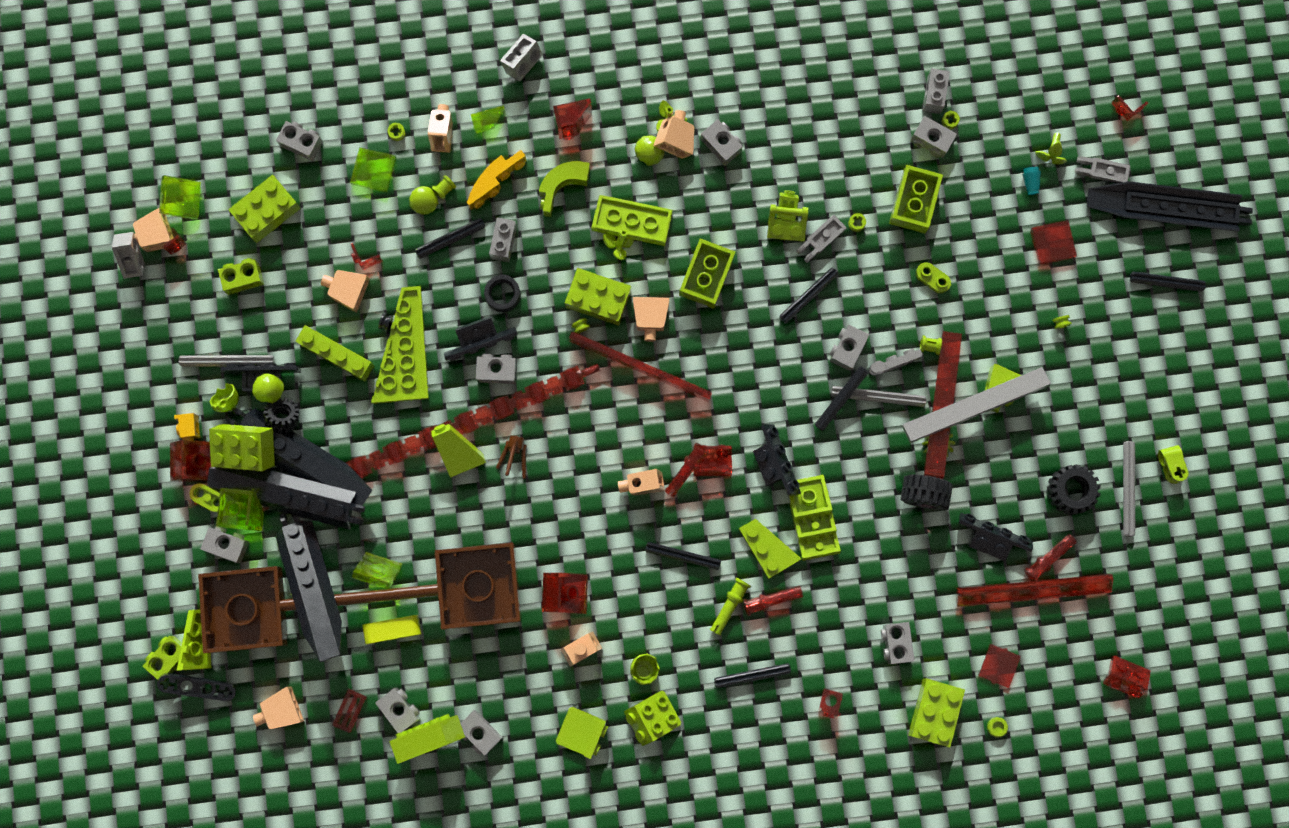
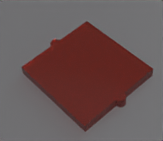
M990 644L978 676L990 680L992 684L997 683L1009 688L1021 656L1008 651L1007 648L1002 649Z

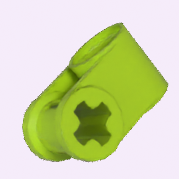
M1176 445L1158 450V459L1167 481L1171 484H1177L1186 480L1189 473L1180 446Z

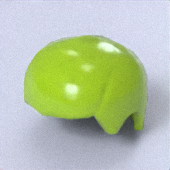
M651 135L643 136L636 142L634 149L636 157L648 166L658 164L663 159L665 153L664 150L654 146L656 137Z
M417 187L411 192L409 204L411 209L418 214H430L438 205V196L429 187Z
M263 374L255 380L252 393L260 402L275 403L284 391V384L281 379L272 374Z
M226 383L225 389H216V394L209 401L214 411L225 413L237 406L239 395L232 384Z
M650 654L637 656L630 665V674L633 680L641 685L654 682L660 671L657 659Z

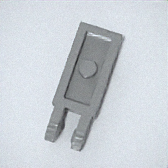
M1077 157V163L1091 165L1090 169L1075 168V174L1089 176L1090 178L1113 183L1128 182L1130 165L1099 158Z
M832 215L806 239V242L796 252L798 254L803 253L810 245L814 250L804 259L808 263L841 235L847 227L835 215Z
M912 348L903 352V356L897 357L893 355L886 358V362L876 361L869 367V373L875 376L912 363L922 357V352L920 349L915 351Z

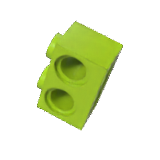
M247 258L242 260L241 263L235 265L233 263L223 265V268L218 269L223 291L227 295L264 285L259 263L255 259ZM249 269H254V273L251 276H246V272ZM231 274H235V279L228 282V277Z
M175 636L164 637L158 644L159 648L145 658L146 663L143 667L157 680L162 674H172L177 669L182 642ZM172 644L176 647L174 655L169 653V647ZM158 660H161L163 663L161 670H157L155 666Z

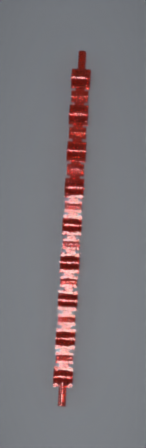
M598 364L581 371L578 366L568 368L560 373L561 378L559 379L556 375L547 379V384H544L543 380L535 382L524 388L526 393H522V390L511 394L512 399H509L508 395L499 397L489 403L490 408H487L485 405L475 409L476 414L470 410L454 417V423L449 420L442 424H450L461 435L471 433L479 428L478 423L480 422L483 426L492 422V417H495L496 421L509 417L515 413L513 408H517L519 411L528 407V402L532 406L550 399L549 393H552L554 396L564 392L563 387L567 391L585 384L584 377L599 372L600 368ZM437 425L418 432V438L413 435L404 439V444L401 440L389 443L382 447L383 453L377 450L370 453V458L368 459L366 455L346 462V464L360 478H364L373 473L371 468L374 467L376 471L385 467V462L387 461L389 466L402 462L408 458L407 453L410 452V455L421 452L420 447H424L425 451L435 448L437 446L432 438L431 431ZM259 506L262 513L270 510L266 506Z

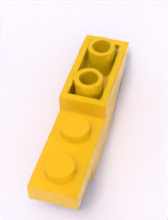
M522 150L507 160L500 155L484 170L470 192L467 201L470 210L478 209L487 198L495 197L501 189L499 181L506 180L515 169L519 170L525 165L527 160Z

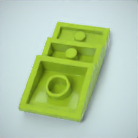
M824 475L798 479L801 494L798 496H788L802 561L840 554L841 550L836 534L837 529L832 514L833 509Z

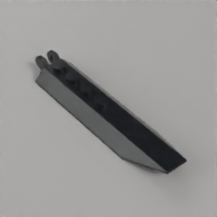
M1131 181L1089 188L1087 196L1088 208L1124 218L1237 232L1240 230L1238 225H1252L1251 219L1239 218V214H1253V208L1239 205L1242 195Z
M235 407L232 410L234 414L244 418L240 424L229 417L225 420L231 425L267 427V425H264V413L256 408L245 414ZM276 430L273 433L275 466L292 476L355 491L357 494L353 500L354 504L363 506L373 490L348 464L294 431L288 430L286 434L282 431V434H278Z
M209 467L207 486L244 503L351 530L350 523L363 524V518L352 515V511L365 512L364 506L354 504L353 502L357 494L355 491L268 469L255 471Z
M282 513L279 516L283 527L276 533V540L303 635L321 663L340 656L341 616L313 522L300 521L298 516L292 515L295 523L288 525L287 517Z

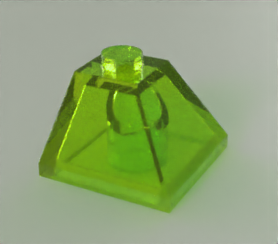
M220 488L216 527L262 531L264 510L255 491Z

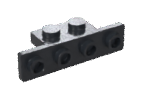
M491 316L455 329L461 347L444 352V357L446 361H455L460 359L461 355L477 353L480 348L494 347L497 345V342L502 340L506 342L514 339L518 335L517 330L513 327L497 333Z
M248 363L246 366L227 364L226 367H221V372L224 374H242V392L252 393L255 380L263 374H272L282 381V373H301V369L295 363H284V366H277L275 363H266L265 366Z
M763 424L761 428L767 443L754 450L753 453L766 486H772L782 480L788 496L800 495L799 483L795 479L792 465L788 461L786 450L781 443L777 428L774 424Z
M960 513L959 524L975 530L969 543V547L1003 561H1006L1013 545L1029 552L1033 550V541L1027 536L1016 535L1007 528H998L989 521L983 522L976 519L972 514Z

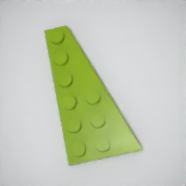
M421 286L401 288L371 404L429 399Z

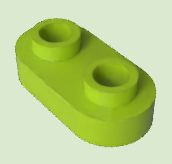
M921 263L916 269L917 279L936 293H945L950 288L951 280L949 276L931 263ZM923 269H928L929 274H925ZM939 280H943L945 285H940Z
M195 484L191 487L189 492L190 498L199 505L217 513L222 512L227 507V499L223 494L204 484ZM203 490L204 495L199 497L198 493ZM219 499L221 503L219 506H216L215 501Z

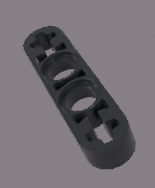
M171 673L162 674L157 681L158 689L164 693L220 701H230L236 694L235 686L226 681ZM169 678V682L175 683L176 679H179L178 690L174 689L175 685L172 684L165 688L161 681ZM183 681H190L193 687L189 691H184L181 688V683ZM208 683L213 689L210 693L205 694L201 691V686ZM216 685H219V690H225L226 687H229V690L233 691L228 696H224V692L218 691V695H214Z

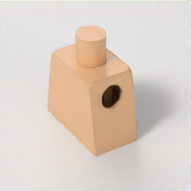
M439 104L437 110L431 111L428 129L431 151L450 153L453 122L448 105Z
M676 110L674 116L662 121L654 146L683 159L693 155L694 126L685 121L686 112Z
M160 208L133 223L137 243L146 252L177 246L167 216Z
M337 270L334 278L324 275L321 280V286L329 288L327 295L331 299L357 313L370 279L364 274Z
M633 297L637 330L645 331L644 341H656V331H664L669 298Z
M658 469L628 474V480L618 481L620 493L629 491L632 495H642L665 491L663 474ZM641 480V485L637 487V482Z
M590 632L563 647L561 651L571 667L603 648L594 632Z
M292 686L283 688L261 702L262 712L253 715L256 726L267 723L269 729L304 722Z

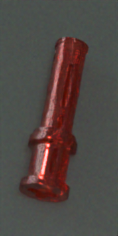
M695 443L693 451L684 458V465L665 489L668 495L671 492L670 496L675 497L693 470L698 469L703 458L709 455V451L703 445Z
M1067 534L1043 557H1038L1032 566L1025 568V574L1033 582L1039 581L1038 578L1043 573L1049 572L1051 565L1077 544L1076 539L1072 535Z
M798 585L766 596L759 594L758 597L753 599H743V604L747 616H751V613L757 611H767L770 606L802 598L803 593Z

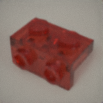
M694 446L693 476H732V446Z
M1114 655L1111 658L1108 675L1103 680V684L1127 693L1132 697L1140 698L1148 690L1151 670Z

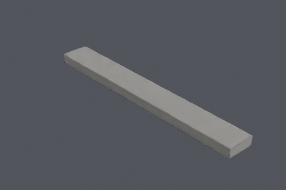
M1041 367L902 425V428L911 444L1050 386L1051 382Z

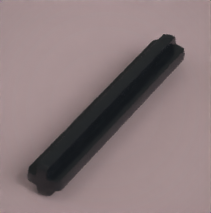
M481 218L416 248V255L421 259L484 229L485 224Z
M833 267L830 268L780 314V320L785 324L790 321L838 276L837 270Z
M1132 272L1130 274V282L1201 292L1206 288V282L1202 280Z
M862 366L858 367L816 421L815 426L821 431L826 429L868 375L867 369Z
M651 542L647 543L645 549L647 553L714 570H719L721 560Z
M786 663L714 678L716 688L786 675L791 673L790 664Z

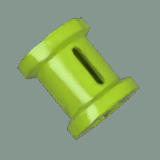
M444 175L443 180L437 186H433L432 190L444 200L445 195L452 189H455L456 185L448 176Z
M922 335L920 341L921 352L929 351L939 355L942 338L932 339Z

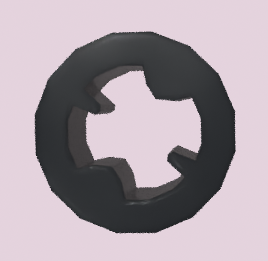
M383 313L378 328L380 330L384 328L386 332H389L394 316H387L386 313Z

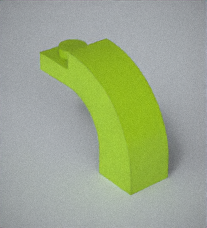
M581 161L566 162L556 166L545 176L539 188V196L544 197L541 199L540 205L544 216L551 217L555 196L562 187L569 184L587 186L590 163Z

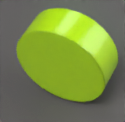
M994 717L988 721L987 730L994 737H1002L1007 733L1008 725L1004 719Z

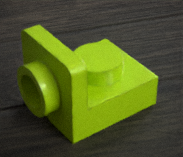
M789 190L779 193L778 207L797 208L798 195H795L794 191ZM777 214L776 216L781 219H796V216Z

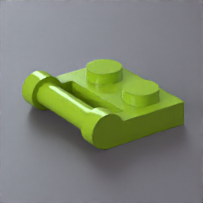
M770 204L767 238L805 241L808 207L798 209L776 207V205ZM775 214L801 216V221L775 219Z

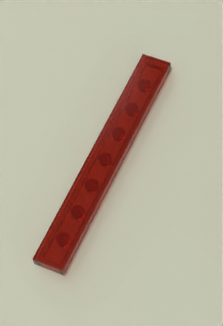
M942 332V346L939 354L932 412L949 406L954 402L962 338L960 333ZM950 427L929 436L924 469L925 476L944 478Z
M575 332L570 334L569 341L704 401L709 402L712 393L708 390Z
M1112 574L957 588L956 604L957 607L1111 593L1114 578Z

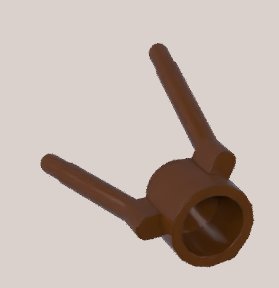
M510 435L509 441H506L505 448L496 466L497 469L500 468L509 451L510 456L505 476H509L514 454H520L521 451L522 478H526L527 445L524 444L525 439L522 437Z

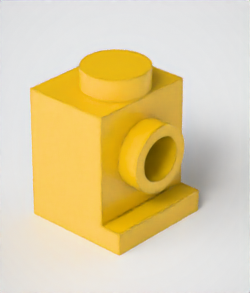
M194 413L174 415V419L179 422L176 425V432L182 438V443L194 442V439L200 438L198 415Z

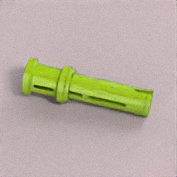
M737 577L731 592L727 593V601L710 628L711 631L720 636L738 603L743 602L742 598L748 588H751V585Z

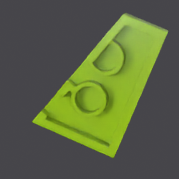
M757 519L739 528L768 579L802 559Z
M200 609L188 610L177 671L211 668V653H203Z

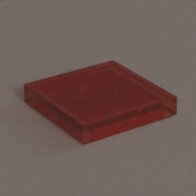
M1068 220L1036 226L1030 229L1039 265L1077 257Z

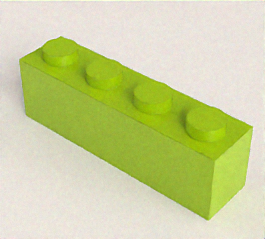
M304 325L295 340L301 347L364 382L374 368L371 361Z

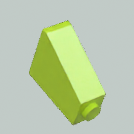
M450 424L438 425L431 431L432 438L450 478L486 463L484 454Z

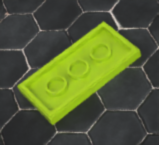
M599 195L591 231L619 236L620 231L625 229L628 232L626 236L628 239L665 246L673 210Z

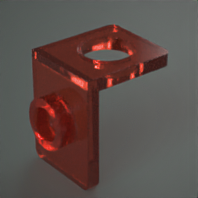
M1119 95L1112 101L1116 112L1123 116L1126 121H1129L1149 104L1146 101L1135 111H1132Z
M171 228L172 234L176 237L165 244L163 248L173 255L180 251L186 245V242L174 228Z
M350 243L354 251L351 253L355 264L359 263L363 270L383 262L380 255L362 262L355 245Z
M828 689L823 690L818 709L823 711L822 716L834 719L835 715H841L838 712L843 696L842 693ZM828 695L836 697L837 702L834 706L826 704L825 699Z

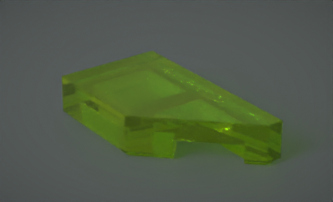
M504 105L471 114L476 134L495 128L500 116L505 111Z

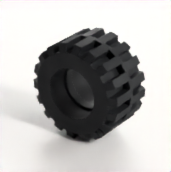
M1075 464L1055 472L1048 481L1050 485L1047 486V491L1050 492L1047 496L1048 499H1052V506L1056 505V510L1064 511V514L1071 515L1093 508L1092 506L1098 502L1096 499L1100 497L1101 493L1098 490L1101 489V485H1097L1096 481H1099L1098 477H1093L1094 472L1092 470L1088 471V467H1080V465ZM1068 479H1074L1080 483L1083 491L1080 500L1074 501L1066 495L1065 483Z
M907 475L904 476L900 500L916 507L945 510L950 506L953 484L944 479L931 476Z

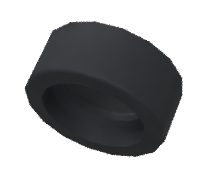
M498 275L487 282L484 296L491 309L505 313L517 307L520 302L521 292L518 283L508 275ZM499 283H507L514 292L512 300L504 305L496 303L491 296L492 289Z

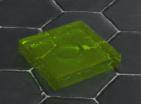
M359 147L350 183L360 187L388 192L397 158L396 155Z
M163 175L159 213L197 220L199 216L201 182Z
M365 552L353 571L352 578L390 589L402 568V563Z

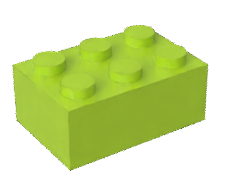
M906 165L901 176L889 224L925 234L931 223L943 175Z
M271 175L228 210L249 236L258 243L301 208L276 177Z
M700 238L679 290V296L715 308L733 262L735 251Z
M577 268L565 300V307L619 326L631 294V286Z
M220 424L209 429L211 467L264 471L275 466L273 428Z
M923 678L908 736L950 748L965 689Z
M447 714L395 734L396 739L389 742L396 762L399 764L463 739L465 735L458 715L450 717Z

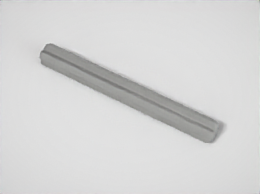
M272 355L179 357V365L182 367L227 366V364L246 366L248 363L265 366L266 363H275Z
M833 386L831 396L836 397L843 387ZM856 389L849 398L924 407L926 404L925 396Z
M1132 441L1123 443V534L1129 537L1135 536V442Z

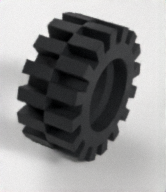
M279 398L275 403L268 402L267 406L264 407V425H267V428H273V433L277 430L278 434H282V431L286 434L288 430L292 432L294 427L298 426L299 408L297 404H294V401L290 400L288 402V398H284V401ZM278 413L287 414L288 417L277 418L274 415Z

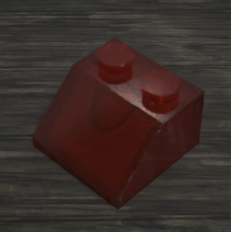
M590 99L553 106L559 139L571 140L574 136H578L592 115Z
M191 440L171 442L170 481H207L209 467H211L210 442Z
M543 573L542 612L586 614L588 575Z

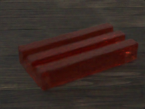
M349 688L332 726L351 733L367 696ZM352 694L354 695L342 724H339L338 722ZM361 698L349 726L345 727L357 699Z

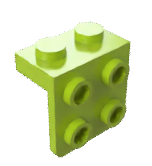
M659 691L623 711L627 722L635 732L636 739L642 746L657 740L681 725V721L664 691Z
M570 707L556 742L591 759L592 755L597 756L601 746L597 744L600 736L604 738L608 726L605 725L606 720L575 707Z

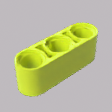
M418 615L362 625L365 644L421 634Z

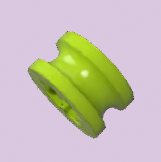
M955 111L946 112L941 121L942 125L949 130L956 128L960 120L959 115ZM949 117H953L954 122L952 124L948 123Z
M400 123L389 125L387 131L391 140L396 142L403 140L405 137L404 127ZM395 128H398L401 132L398 133V136H395L394 133H392V131H395Z
M860 213L853 214L848 222L849 228L854 232L863 230L866 225L864 215ZM853 219H856V221H857L858 219H860V220H861V223H860L861 226H860V227H859L858 225H857V227L854 226V225H853V223H854V220H853Z
M1065 315L1053 319V323H1056L1055 329L1072 325L1068 320L1070 316Z
M587 318L580 319L571 325L572 328H575V334H580L590 328V325L586 323Z

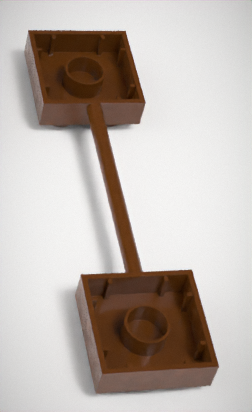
M511 542L435 550L437 584L334 594L337 606L438 596L441 629L443 630L522 622L515 544ZM272 566L198 574L203 653L288 646L285 611L296 610L293 599H284L282 567Z

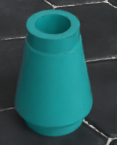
M1039 167L1024 168L1022 176L1028 195L1039 194L1041 177Z

